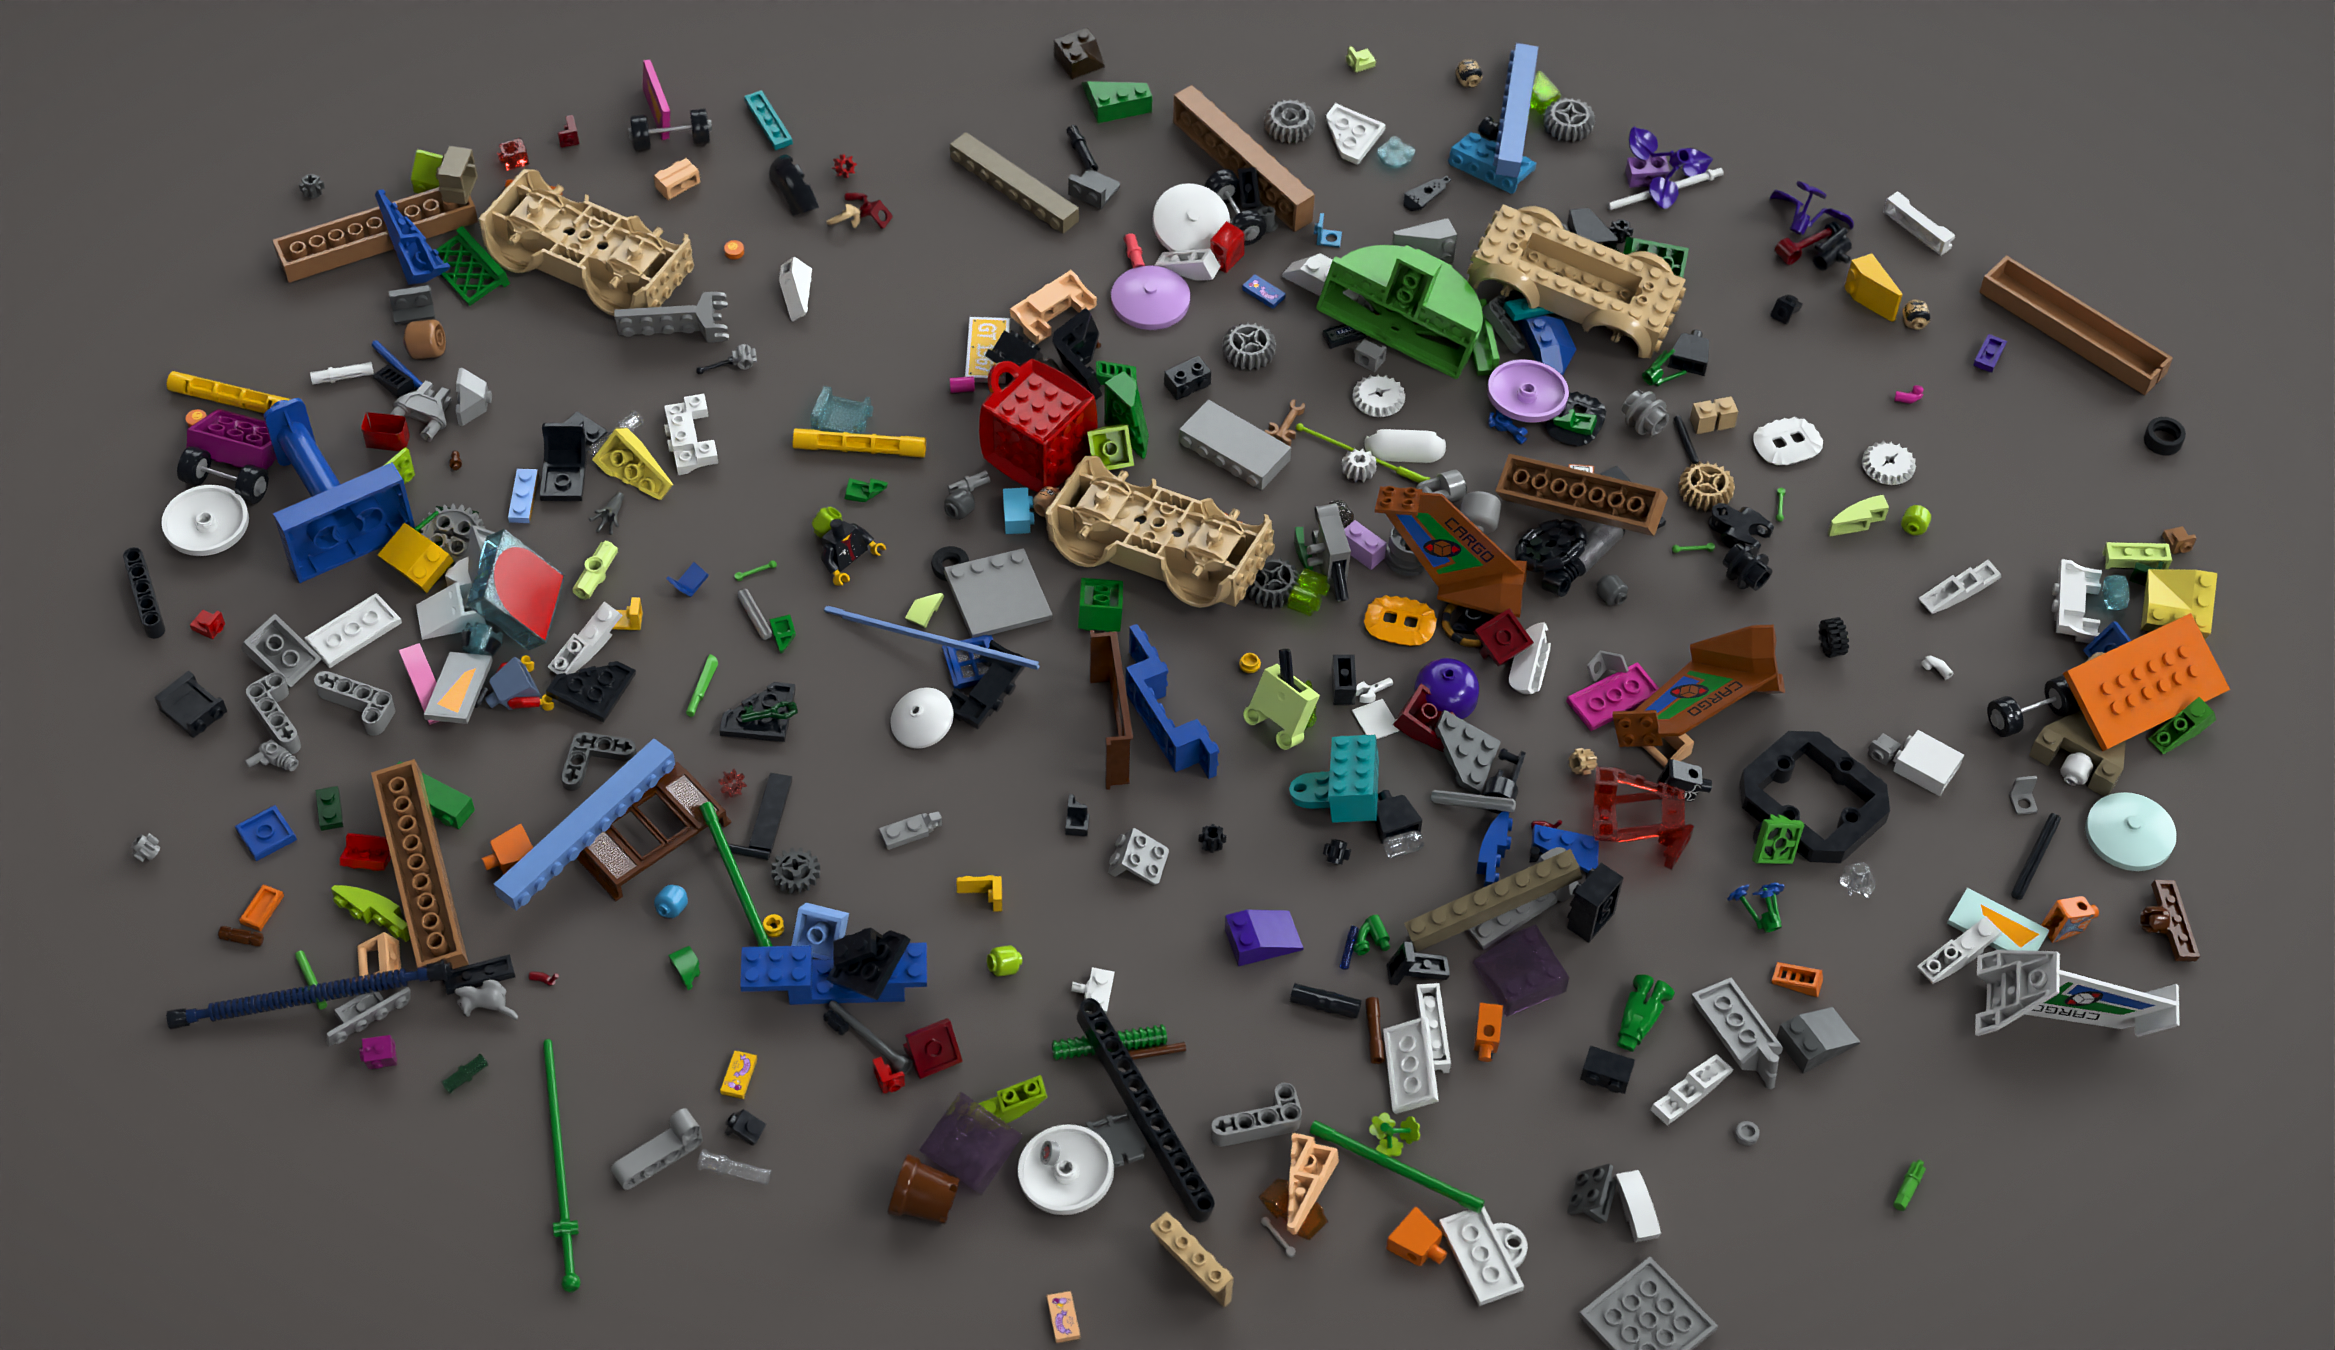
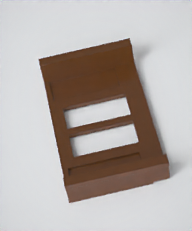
M677 761L672 771L660 778L658 783L653 788L648 789L638 802H634L623 815L625 816L631 812L661 843L658 847L642 857L611 824L609 829L599 834L590 846H586L579 853L576 859L616 902L623 897L621 886L708 827L699 809L700 805L705 802H712L719 823L724 828L731 824V820L726 816V810ZM655 795L686 826V828L669 839L637 808Z

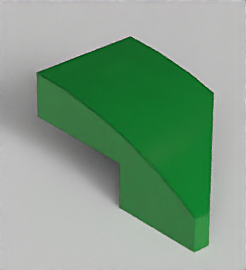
M1574 409L1569 410V414L1563 417L1556 416L1553 419L1554 424L1559 427L1586 435H1592L1597 422L1596 415L1575 413Z
M849 478L844 499L866 502L885 490L888 482L871 478L870 482L867 483Z
M1295 527L1294 545L1298 558L1306 570H1313V566H1308L1307 559L1312 558V554H1307V546L1304 543L1303 527Z
M687 946L668 956L670 962L679 973L682 983L687 990H690L693 987L692 982L694 978L700 975V963L691 947Z

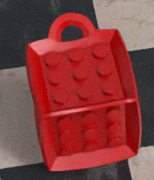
M1030 359L1020 366L1010 361L999 362L991 368L988 374V387L991 393L984 400L980 410L979 438L983 458L1006 476L1031 490L1039 492L1046 486L1056 488L1075 471L1076 465L1085 456L1090 454L1087 431L1097 429L1098 426L1095 397L1066 374L1035 359ZM1008 372L1014 378L1004 389H1001L998 382L999 377L1002 373Z

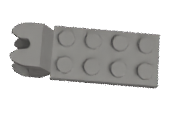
M703 292L697 306L615 309L614 317L618 334L630 337L637 334L649 336L655 333H692L700 330L707 343L726 341L729 339V334L722 332L728 331V327L723 324H715V321L722 319V315L714 313V310H722L728 307L727 302L721 301L726 299V294L722 292Z
M1562 847L1553 848L1541 855L1537 863L1566 851V849ZM1578 881L1468 929V932L1479 946L1485 950L1556 904L1557 900L1564 902L1572 897L1573 890Z

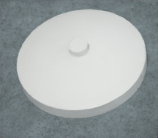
M1181 184L1168 189L1158 199L1152 216L1154 232L1161 244L1170 252L1210 249V239L1226 221L1230 223L1229 211L1223 200L1212 190L1197 184Z
M202 485L182 492L167 505L162 516V529L168 543L179 552L193 556L213 555L232 547L242 538L249 523V513L243 498L235 494V491L219 485Z
M1059 1125L1040 1132L1026 1145L1018 1164L1020 1185L1028 1200L1039 1209L1057 1215L1076 1214L1097 1204L1109 1190L1114 1175L1113 1158L1106 1142L1094 1131L1078 1125ZM1046 1141L1057 1142L1060 1148L1059 1158L1053 1166L1042 1164L1040 1160L1041 1148Z

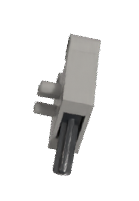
M1336 503L1316 506L1314 512L1319 530L1312 531L1313 545L1307 546L1306 550L1307 554H1317V557L1308 558L1307 563L1308 566L1320 565L1326 586L1334 585L1336 600L1339 602L1349 599L1346 582L1351 550L1339 515V509Z

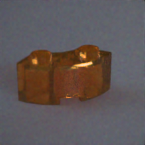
M1277 1178L1259 1198L1276 1219L1282 1217L1288 1223L1290 1180ZM1314 1203L1296 1235L1310 1241L1328 1222L1324 1215V1209L1319 1203Z

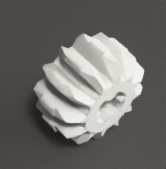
M1354 448L1352 452L1347 451V454L1342 459L1343 474L1347 475L1348 479L1354 478L1355 483L1357 480L1365 482L1366 478L1371 479L1376 472L1375 456H1372L1371 451L1364 452L1363 448L1357 451Z

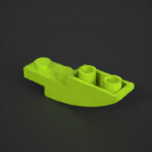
M334 885L331 888L335 904L340 908L345 907L349 910L351 916L356 920L361 919L368 924L373 919L377 925H384L388 928L390 934L395 938L400 937L405 942L410 939L407 922L402 919L400 907L396 903L377 893L357 887Z
M1039 1075L997 1091V1097L957 1111L956 1115L961 1133L965 1136L984 1128L991 1131L1035 1108L1047 1098L1042 1076Z

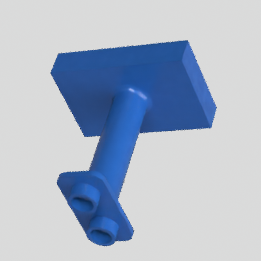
M294 398L278 401L264 413V421L276 460L281 466L292 464L311 495L306 500L273 513L289 567L299 583L384 547L404 523L413 529L415 528L404 481L393 462L340 484L316 445L307 410L302 399Z

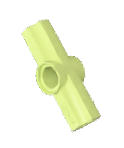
M601 542L593 556L585 561V569L572 589L578 598L583 600L590 599L597 585L605 580V572L618 553L617 547L612 542Z

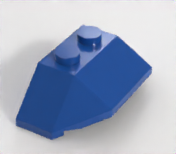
M1544 315L1517 320L1535 360L1554 368L1561 375H1564L1567 366L1576 352V347L1563 320Z

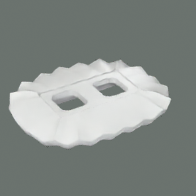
M1796 417L1790 419L1783 418L1782 420L1767 423L1765 426L1758 428L1753 438L1754 445L1760 456L1766 462L1777 466L1795 464L1813 458L1823 448V439L1814 425L1808 423L1805 419H1798ZM1800 433L1804 441L1796 443L1790 435ZM1781 438L1786 446L1777 448L1773 440Z

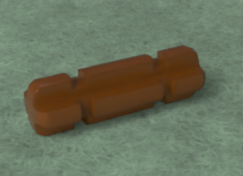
M221 926L218 931V936L222 940L231 939L233 942L248 945L252 943L251 945L258 947L264 941L263 934L258 932L251 934V931L237 928L231 930V927Z

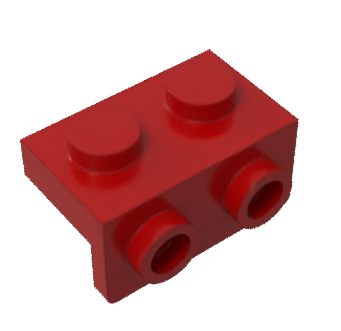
M347 833L346 848L339 860L340 866L379 871L385 870L391 855L386 837Z

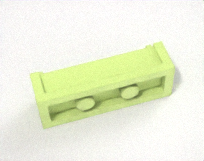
M2106 542L2102 552L2106 559L2105 569L2134 568L2136 562L2156 569L2159 561L2164 562L2162 569H2169L2172 562L2169 544Z

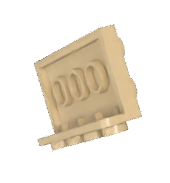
M1165 1212L1151 1224V1231L1159 1238V1242L1223 1307L1228 1305L1232 1299L1233 1277L1230 1272L1223 1268L1215 1260L1214 1256L1206 1251L1197 1239L1190 1235L1180 1222L1174 1219L1168 1212Z

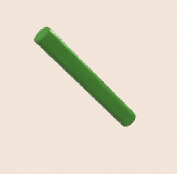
M304 951L296 952V959L308 985L318 984ZM325 999L324 1002H319L318 1000V1003H316L319 1009L327 1007Z

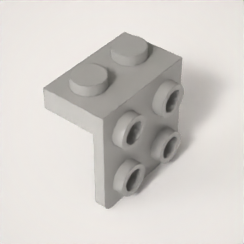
M1135 828L1120 834L1115 842V852L1109 860L1111 865L1108 873L1116 877L1125 870H1128L1152 885L1158 884L1169 853L1168 848Z

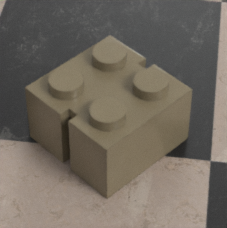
M449 146L447 152L443 154L442 164L436 171V178L439 180V192L442 193L444 202L467 204L478 178L472 149Z

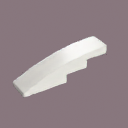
M1986 560L1975 569L1970 567L1957 577L1954 575L1950 576L1919 597V601L1931 614L1937 613L1985 589L1999 580L2001 573L1989 560Z
M1717 1054L1690 1071L1683 1081L1672 1087L1666 1096L1652 1105L1650 1110L1666 1125H1669L1718 1086L1732 1073L1733 1068Z

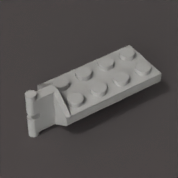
M1732 977L1692 993L1691 1000L1742 1070L1757 1071L1766 1083V1088L1773 1089L1778 1069V1055L1782 1053L1783 1047Z

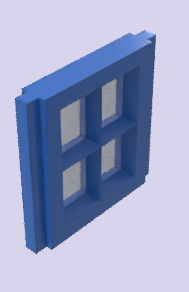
M984 635L961 640V642L989 648V643L993 640L992 635ZM945 645L942 646L954 688L961 689L977 685L989 669L988 666L979 661L980 655Z

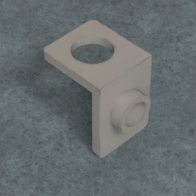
M1601 650L1587 664L1590 677L1594 682L1607 669L1623 673L1629 671L1623 655ZM1596 662H1599V670L1595 673L1594 666Z
M2037 776L2018 777L2015 779L2009 796L2017 815L2037 813L2038 809L2032 795ZM2022 799L2027 800L2030 803V807L2026 809L2021 808L2018 805V801Z

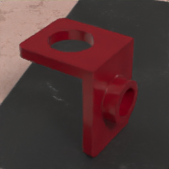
M880 200L866 202L859 210L860 218L871 215L881 229H884L893 217ZM880 210L885 213L884 221L879 219L878 213Z

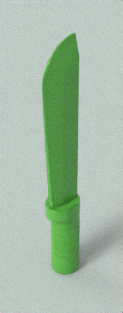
M711 654L707 658L687 708L686 714L692 717L695 715L699 701L703 700L705 691L718 666L717 658Z

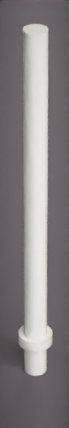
M1708 169L1705 173L1675 183L1678 189L1705 180L1712 181L1715 177L1723 175V169ZM1648 190L1610 202L1607 205L1609 210H1614L1652 197Z

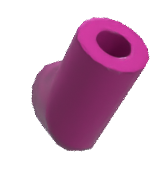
M1915 385L1909 393L1896 391L1894 401L1912 404L1923 397L1924 394L1922 392L1924 389L1922 386Z

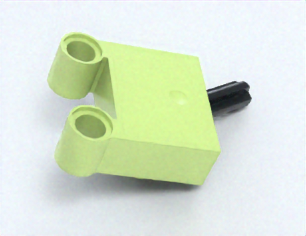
M1280 649V665L1275 664L1264 670L1250 705L1244 709L1243 716L1250 725H1255L1270 718L1281 726L1284 730L1278 732L1276 742L1281 749L1287 750L1302 743L1304 740V730L1320 695L1293 676L1291 650Z

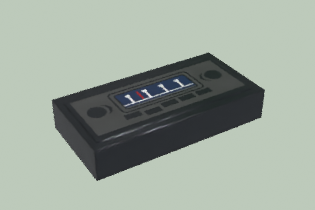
M1346 324L1325 329L1322 334L1330 349L1367 338L1366 334Z

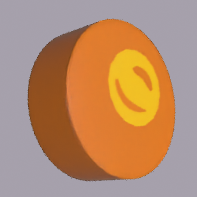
M737 240L727 242L724 246L726 257L729 259L741 258L744 255L743 243Z
M199 409L190 411L186 415L188 427L190 428L207 416L206 413Z

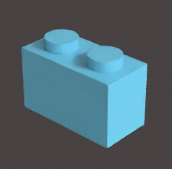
M1028 488L1003 489L1005 534L1030 533V525L1034 524V512L1029 510V508H1033V497L1028 496Z

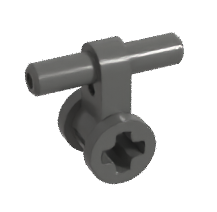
M1261 204V206L1250 209L1257 211L1266 224V232H1272L1277 229V222L1274 219L1276 214L1275 208L1271 206L1263 207Z

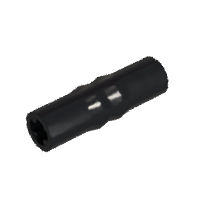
M1294 983L1290 1002L1355 1019L1358 1018L1362 1002L1360 999Z

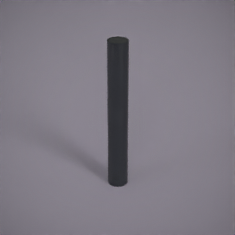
M1679 415L1675 416L1673 420L1691 464L1697 465L1699 459L1682 417Z

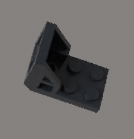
M1085 308L1054 331L1052 342L1061 362L1097 400L1102 396L1100 391L1101 384L1096 379L1097 375L1090 366L1087 368L1085 365L1093 359L1100 333L1090 311Z

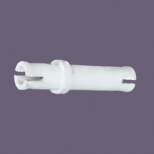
M372 362L340 368L328 367L327 370L310 372L312 385L324 382L335 383V381L374 374Z

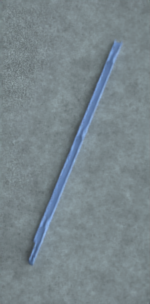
M826 606L824 612L842 616L843 619L1036 670L1040 667L1038 661L850 613L831 606Z

